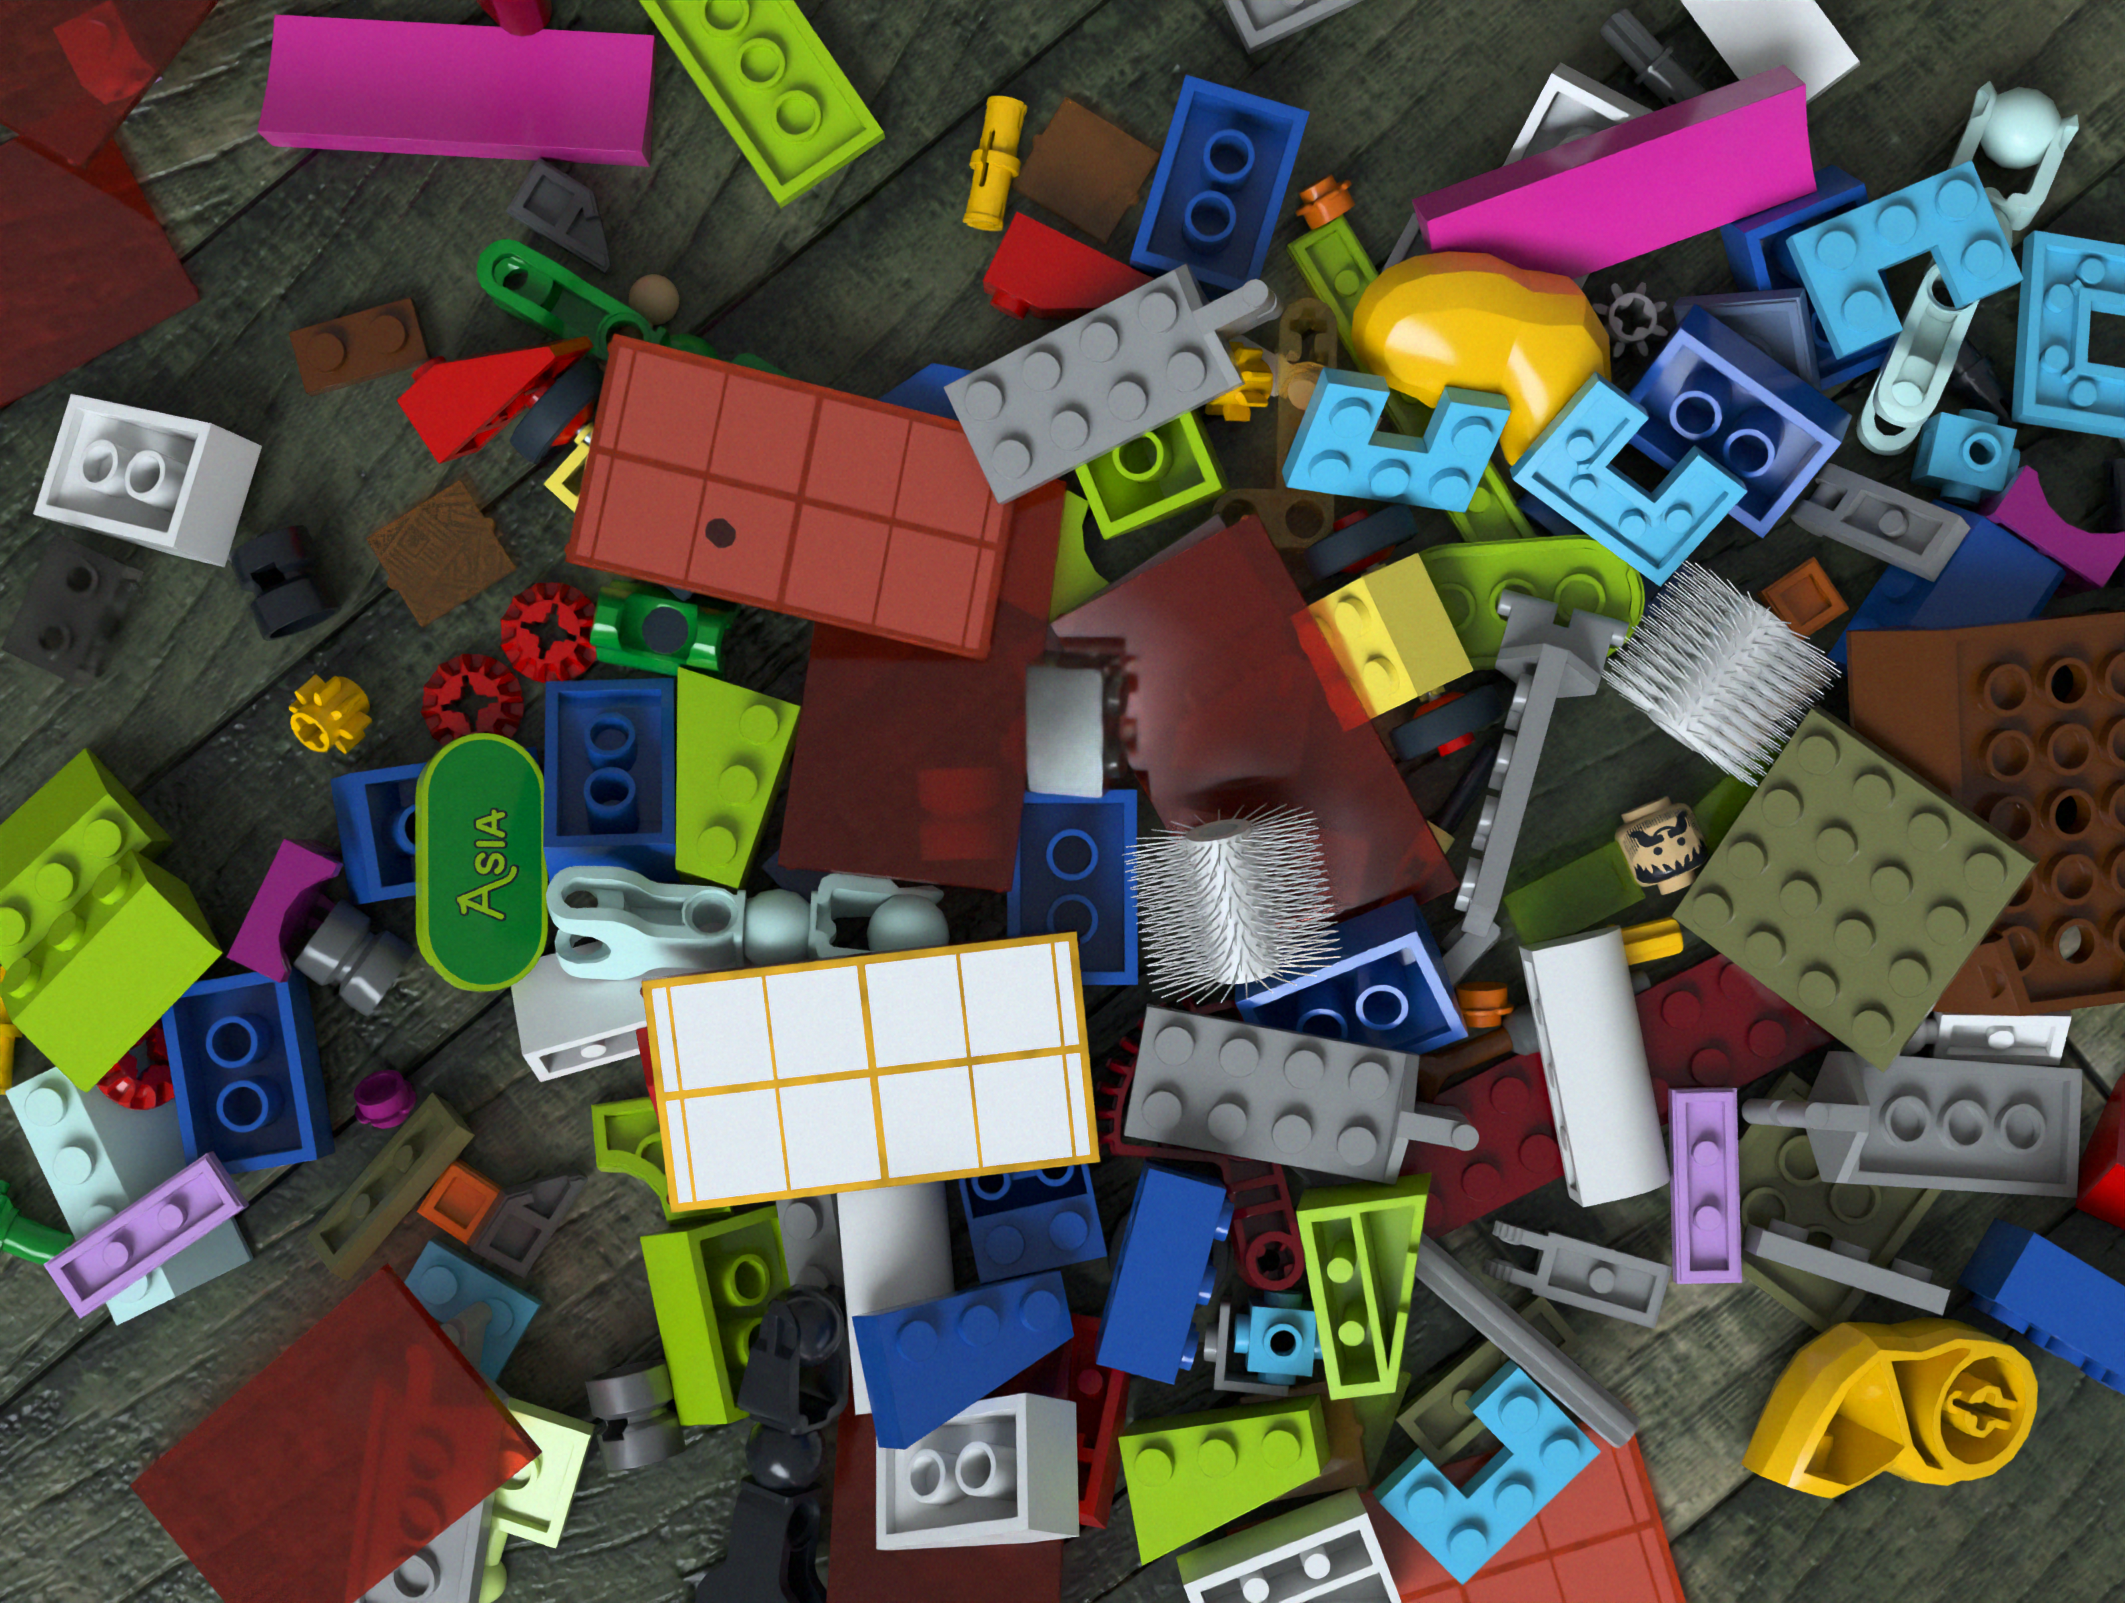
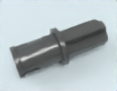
M1618 9L1602 24L1600 28L1601 36L1638 74L1633 81L1637 85L1643 82L1666 107L1708 92L1672 54L1675 48L1670 45L1664 49L1628 9Z

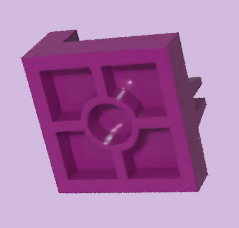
M2028 465L2018 468L2002 493L1979 501L1978 506H1971L1968 510L1984 516L2062 567L2067 574L2053 593L2060 599L2103 588L2125 555V531L2116 534L2088 533L2067 524L2048 505L2039 483L2038 472Z
M284 838L227 958L279 983L287 982L292 971L290 962L306 929L318 930L324 922L314 916L318 906L331 912L337 904L324 892L331 878L338 876L343 866L339 862L342 857L340 855L341 852L317 840Z

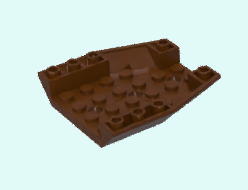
M2125 609L1939 628L1897 625L1846 631L1850 727L2041 859L1932 1011L2026 1016L2125 1003ZM2067 665L2073 675V686L2069 694L2058 701L2052 693L2051 681L2057 669ZM2072 796L2077 805V815L2072 825L2061 831L2055 820L2056 809L2064 798ZM2076 925L2081 934L2080 946L2073 956L2064 959L2059 949L2061 936L2068 928Z

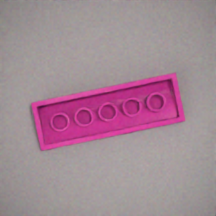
M274 14L269 74L257 132L272 146L534 161L541 158L544 161L650 167L657 40L654 35L542 29L534 35L522 37L512 35L502 27Z
M1781 65L1412 199L1427 254L1448 251L1489 253L1522 270L1568 276L1573 280L1817 192L1808 137L1806 84L1785 65Z

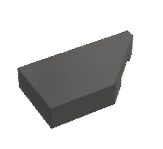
M538 158L508 206L507 214L609 277L613 266L595 193L541 158Z
M573 1168L502 1188L467 1241L470 1250L525 1278L588 1181V1177L583 1171Z

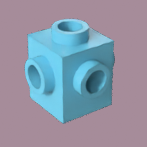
M1961 409L1958 416L1944 412L1934 415L1923 423L1910 483L1941 490L1940 499L1965 506H1978L1980 499L1984 500L2002 493L2004 486L2008 485L2018 470L2020 451L2013 448L2017 429L1997 425L1999 418L1997 415L1980 410Z
M1288 1289L1264 1290V1297L1248 1296L1246 1314L1236 1313L1233 1352L1243 1353V1361L1247 1371L1258 1372L1257 1380L1260 1382L1275 1385L1296 1384V1375L1312 1377L1313 1359L1323 1360L1312 1301L1302 1300V1292ZM1281 1330L1289 1331L1294 1335V1344L1290 1350L1272 1349L1270 1346L1272 1336Z

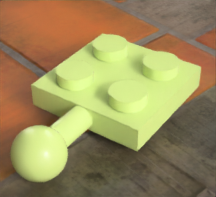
M509 1397L479 1603H492L505 1590L507 1571L501 1562V1557L508 1533L557 1548L564 1532L594 1433L595 1424Z

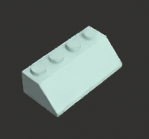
M144 1040L135 1049L129 1050V1054L137 1058V1077L142 1070L152 1064L155 1065V1061L147 1057L148 1047L145 1045L147 1040ZM57 1067L5 1091L76 1242L186 1168L175 1097L153 1109H129L109 1099L99 1089L97 1084L88 1093L82 1091ZM234 1216L106 1302L116 1325L253 1260L252 1253Z

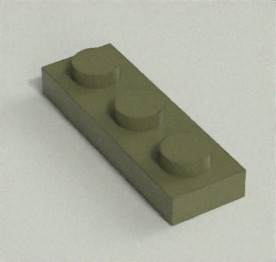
M432 1092L306 1236L331 1273L349 1281L473 1139L475 1135L450 1102Z
M1533 1295L1515 1310L1516 1313L1567 1357L1584 1344L1545 1297ZM1487 1337L1482 1338L1393 1415L1396 1421L1438 1468L1486 1428L1465 1402L1511 1359ZM1522 1369L1536 1384L1538 1383L1531 1375H1529L1524 1369Z

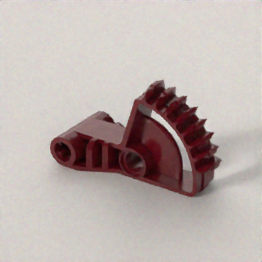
M1185 991L1178 996V1000L1187 996L1190 992ZM1192 995L1179 1001L1183 1011L1211 1016L1229 1013L1233 1020L1244 1021L1235 1004V1000L1212 1003L1197 1008ZM1165 1002L1158 1005L1161 1007L1171 1008ZM1141 1018L1136 1023V1028L1140 1034H1142L1144 1018ZM1124 1036L1118 1045L1122 1051L1132 1057L1129 1063L1125 1064L1118 1059L1109 1058L1105 1064V1068L1109 1072L1120 1076L1118 1085L1100 1081L1095 1088L1098 1094L1113 1098L1111 1108L1095 1107L1096 1120H1109L1108 1132L1097 1131L1098 1145L1109 1143L1110 1152L1116 1156L1211 1165L1215 1169L1217 1177L1220 1178L1227 1189L1225 1195L1230 1199V1202L1234 1203L1229 1232L1234 1250V1267L1238 1276L1247 1285L1257 1289L1274 1291L1284 1290L1293 1286L1301 1277L1305 1267L1304 1251L1281 1164L1158 1142V1147L1125 1145L1121 1142L1120 1123L1126 1092L1134 1076L1139 1050L1137 1042ZM1266 1249L1268 1251H1275L1279 1256V1263L1272 1266L1271 1272L1262 1270L1258 1265V1258L1265 1255Z

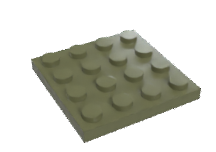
M1821 706L1811 708L1672 917L1884 1073L1893 1065L2041 859Z

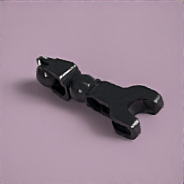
M795 1284L781 1291L768 1303L761 1321L759 1337L751 1347L737 1400L739 1409L748 1412L749 1418L757 1421L751 1428L745 1446L746 1461L751 1475L741 1478L740 1488L742 1489L737 1497L734 1508L726 1561L720 1568L709 1572L699 1583L696 1590L695 1603H832L826 1588L818 1578L815 1568L821 1520L819 1495L822 1494L823 1486L814 1482V1480L821 1475L827 1459L826 1439L820 1428L831 1425L832 1419L840 1415L848 1403L849 1342L845 1337L846 1309L843 1290L837 1285L830 1284L822 1289L819 1286Z

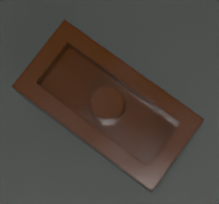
M411 297L288 332L305 392L311 397L421 366L432 359L416 301Z

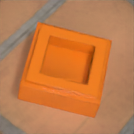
M1814 556L1808 558L1756 593L1767 609L1770 607L1769 611L1781 621L1791 622V624L1785 623L1790 630L1806 637L1849 610V607ZM1791 633L1792 635H1794V636H1796V637H1798V638H1800V639H1802V640L1805 639V638L1802 637V636H1799V635H1796V634H1794V633Z
M457 1158L440 1175L417 1212L468 1245L467 1241L500 1190L504 1187L460 1158Z

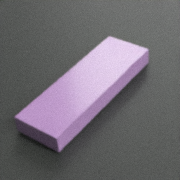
M1668 1088L1673 1282L1676 1284L1742 1283L1737 1088Z
M214 1151L184 1168L43 1265L78 1317L83 1318L248 1207L249 1203Z

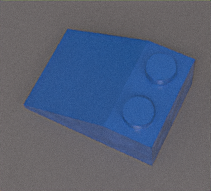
M1830 165L1814 172L1817 192L1720 226L1729 266L1739 292L1805 288L1785 241L1796 233L1868 204L1869 200L1865 184L1837 166ZM1883 270L1878 273L1893 305L1886 272ZM1805 288L1822 391L1881 367L1895 336L1837 360Z
M674 678L546 681L543 850L549 883L559 871L573 866L621 867L639 873L654 882L679 881V875L676 871L677 757Z
M524 748L539 766L537 748ZM427 762L349 773L330 779L349 898L352 905L416 895L415 795L419 775Z

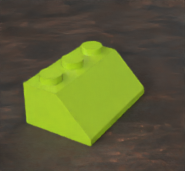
M1198 408L1075 469L1104 540L1173 518L1232 492Z
M84 748L0 825V964L6 971L15 961L25 958L48 934L56 918L62 913L70 911L93 887L98 875L106 867L115 864L130 848L153 861L174 842L89 748Z
M130 848L115 864L106 867L98 875L93 887L70 911L64 912L56 918L48 934L25 958L18 959L10 966L3 981L0 983V995L11 1022L77 1088L88 1093L223 952L188 885Z
M776 1203L737 1211L732 1216L687 1222L640 1236L680 1426L729 1424L749 1416L748 1412L739 1409L737 1400L751 1347L759 1337L761 1321L768 1303L781 1291L790 1287Z

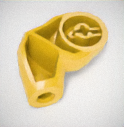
M1448 251L1418 255L1385 269L1366 287L1353 313L1351 339L1357 358L1373 375L1384 376L1388 387L1415 397L1428 407L1434 409L1445 386L1505 395L1511 413L1499 437V442L1504 456L1511 466L1517 462L1595 371L1611 382L1609 335L1579 286L1568 276L1542 271L1522 270L1489 253Z
M1922 1317L1892 1325L1872 1322H1842L1831 1326L1799 1348L1778 1376L1760 1414L1741 1464L1754 1473L1787 1487L1830 1499L1867 1482L1883 1471H1887L1907 1481L1944 1486L1961 1480L1972 1481L1993 1475L2011 1461L2029 1436L2037 1411L2038 1382L2030 1361L2013 1346L1957 1320Z

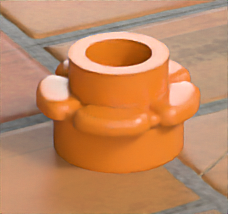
M1328 174L1298 192L1303 203L1297 207L1296 215H1303L1311 230L1339 217L1356 205L1347 189L1352 185L1351 181L1344 180L1336 183L1333 175Z
M1476 981L1456 986V998L1465 1024L1468 1027L1486 1028L1499 1026L1502 1024V1015L1514 1010V1004L1508 1001V988L1505 983Z

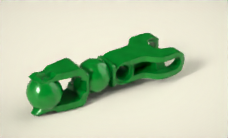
M511 239L497 240L487 246L480 254L477 263L478 281L485 292L490 295L493 302L504 313L553 340L588 336L594 347L585 356L604 366L607 364L610 349L609 343L612 335L623 327H633L644 334L643 346L804 386L799 380L754 354H739L731 362L725 359L722 363L716 349L701 337L688 333L670 335L668 330L662 326H659L657 331L654 332L648 321L641 314L590 285L557 262L518 241ZM523 272L528 274L526 283L520 289L510 290L506 288L507 280L514 274Z

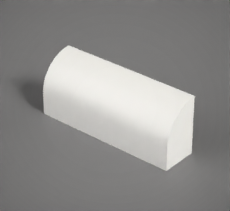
M1680 0L1739 80L1785 65L1806 84V105L1860 66L1858 58L1815 0Z
M713 922L707 923L699 929L703 932L715 933L723 930L726 926ZM599 940L572 949L578 954L588 955L600 949L603 942ZM556 953L542 956L529 974L519 982L511 985L522 1055L540 1082L639 1055L640 1051L635 1030L647 1027L641 981L760 967L756 966L745 956L744 967H736V962H731L719 968H655L637 977L625 980H607L572 976L560 966Z
M1617 925L1519 946L1569 1197L1582 1207L1640 1195L1667 1184L1671 1177L1621 927Z
M945 1180L837 1193L856 1415L872 1412L852 1316L955 1291Z

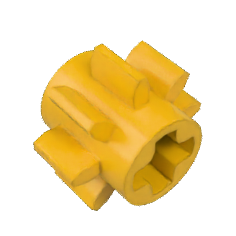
M1229 341L1245 384L1206 403L1205 413L1207 415H1223L1225 421L1247 422L1250 421L1251 416L1250 406L1267 407V399L1273 388V373L1269 365L1261 359L1263 355L1261 348L1244 347L1242 342Z
M315 674L294 692L297 700L289 706V710L294 713L290 721L291 727L296 737L309 749L316 752H328L336 745L342 753L347 754L366 736L363 730L372 723V719L366 715L369 712L370 704L364 691L354 681L346 677L334 675L325 683Z

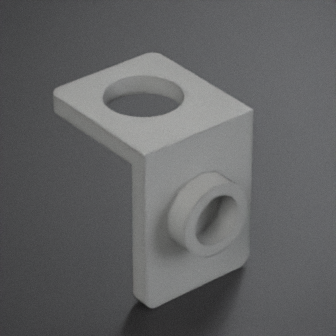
M1223 1294L1219 1323L1207 1322L1204 1361L1216 1362L1214 1389L1288 1396L1289 1385L1260 1382L1257 1380L1258 1374L1227 1371L1232 1295Z

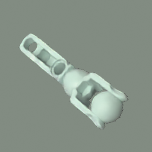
M1988 81L1980 87L1975 95L1969 121L1947 170L1972 160L1979 142L1986 156L2001 167L2021 170L2038 164L2025 194L2013 193L2008 199H2005L1997 189L1993 187L1984 188L2011 249L2013 243L2012 230L2020 231L2027 227L2045 201L2064 152L2079 129L2078 115L2061 119L2054 101L2038 89L2017 87L1997 94L1991 81ZM1933 255L1923 275L1925 277L1914 294L1901 322L1903 331L1895 335L1857 420L1856 432L1860 442L1876 454L1884 456L1898 455L1904 452L1913 442L1922 424L1931 415L1941 397L1979 302L1978 300L1956 310L1955 307L1944 306L1935 299L1932 289L1947 287ZM1875 413L1889 423L1903 427V432L1895 436L1882 434L1876 427Z
M573 866L559 871L551 880L546 892L549 914L553 923L559 928L555 939L557 959L565 972L579 978L625 980L640 976L648 970L655 968H719L731 962H736V967H744L745 956L761 968L802 963L808 958L809 962L945 947L948 945L950 938L947 921L942 911L936 906L944 896L943 891L932 885L899 888L891 879L835 873L822 878L818 891L811 892V904L798 893L783 889L760 892L747 902L746 890H738L737 895H733L723 888L714 886L657 883L639 873L621 867ZM583 890L590 892L597 898L598 906L597 908L577 909L571 908L564 901L571 893ZM845 917H871L866 933L870 951L839 948L830 945L837 935L836 925L832 920ZM713 922L726 926L723 930L715 933H707L699 929L701 926ZM583 937H593L603 942L600 949L588 955L578 954L572 949L575 942Z

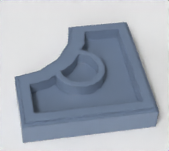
M1805 288L1679 297L1673 306L1676 325L1680 323L1695 303L1822 394Z

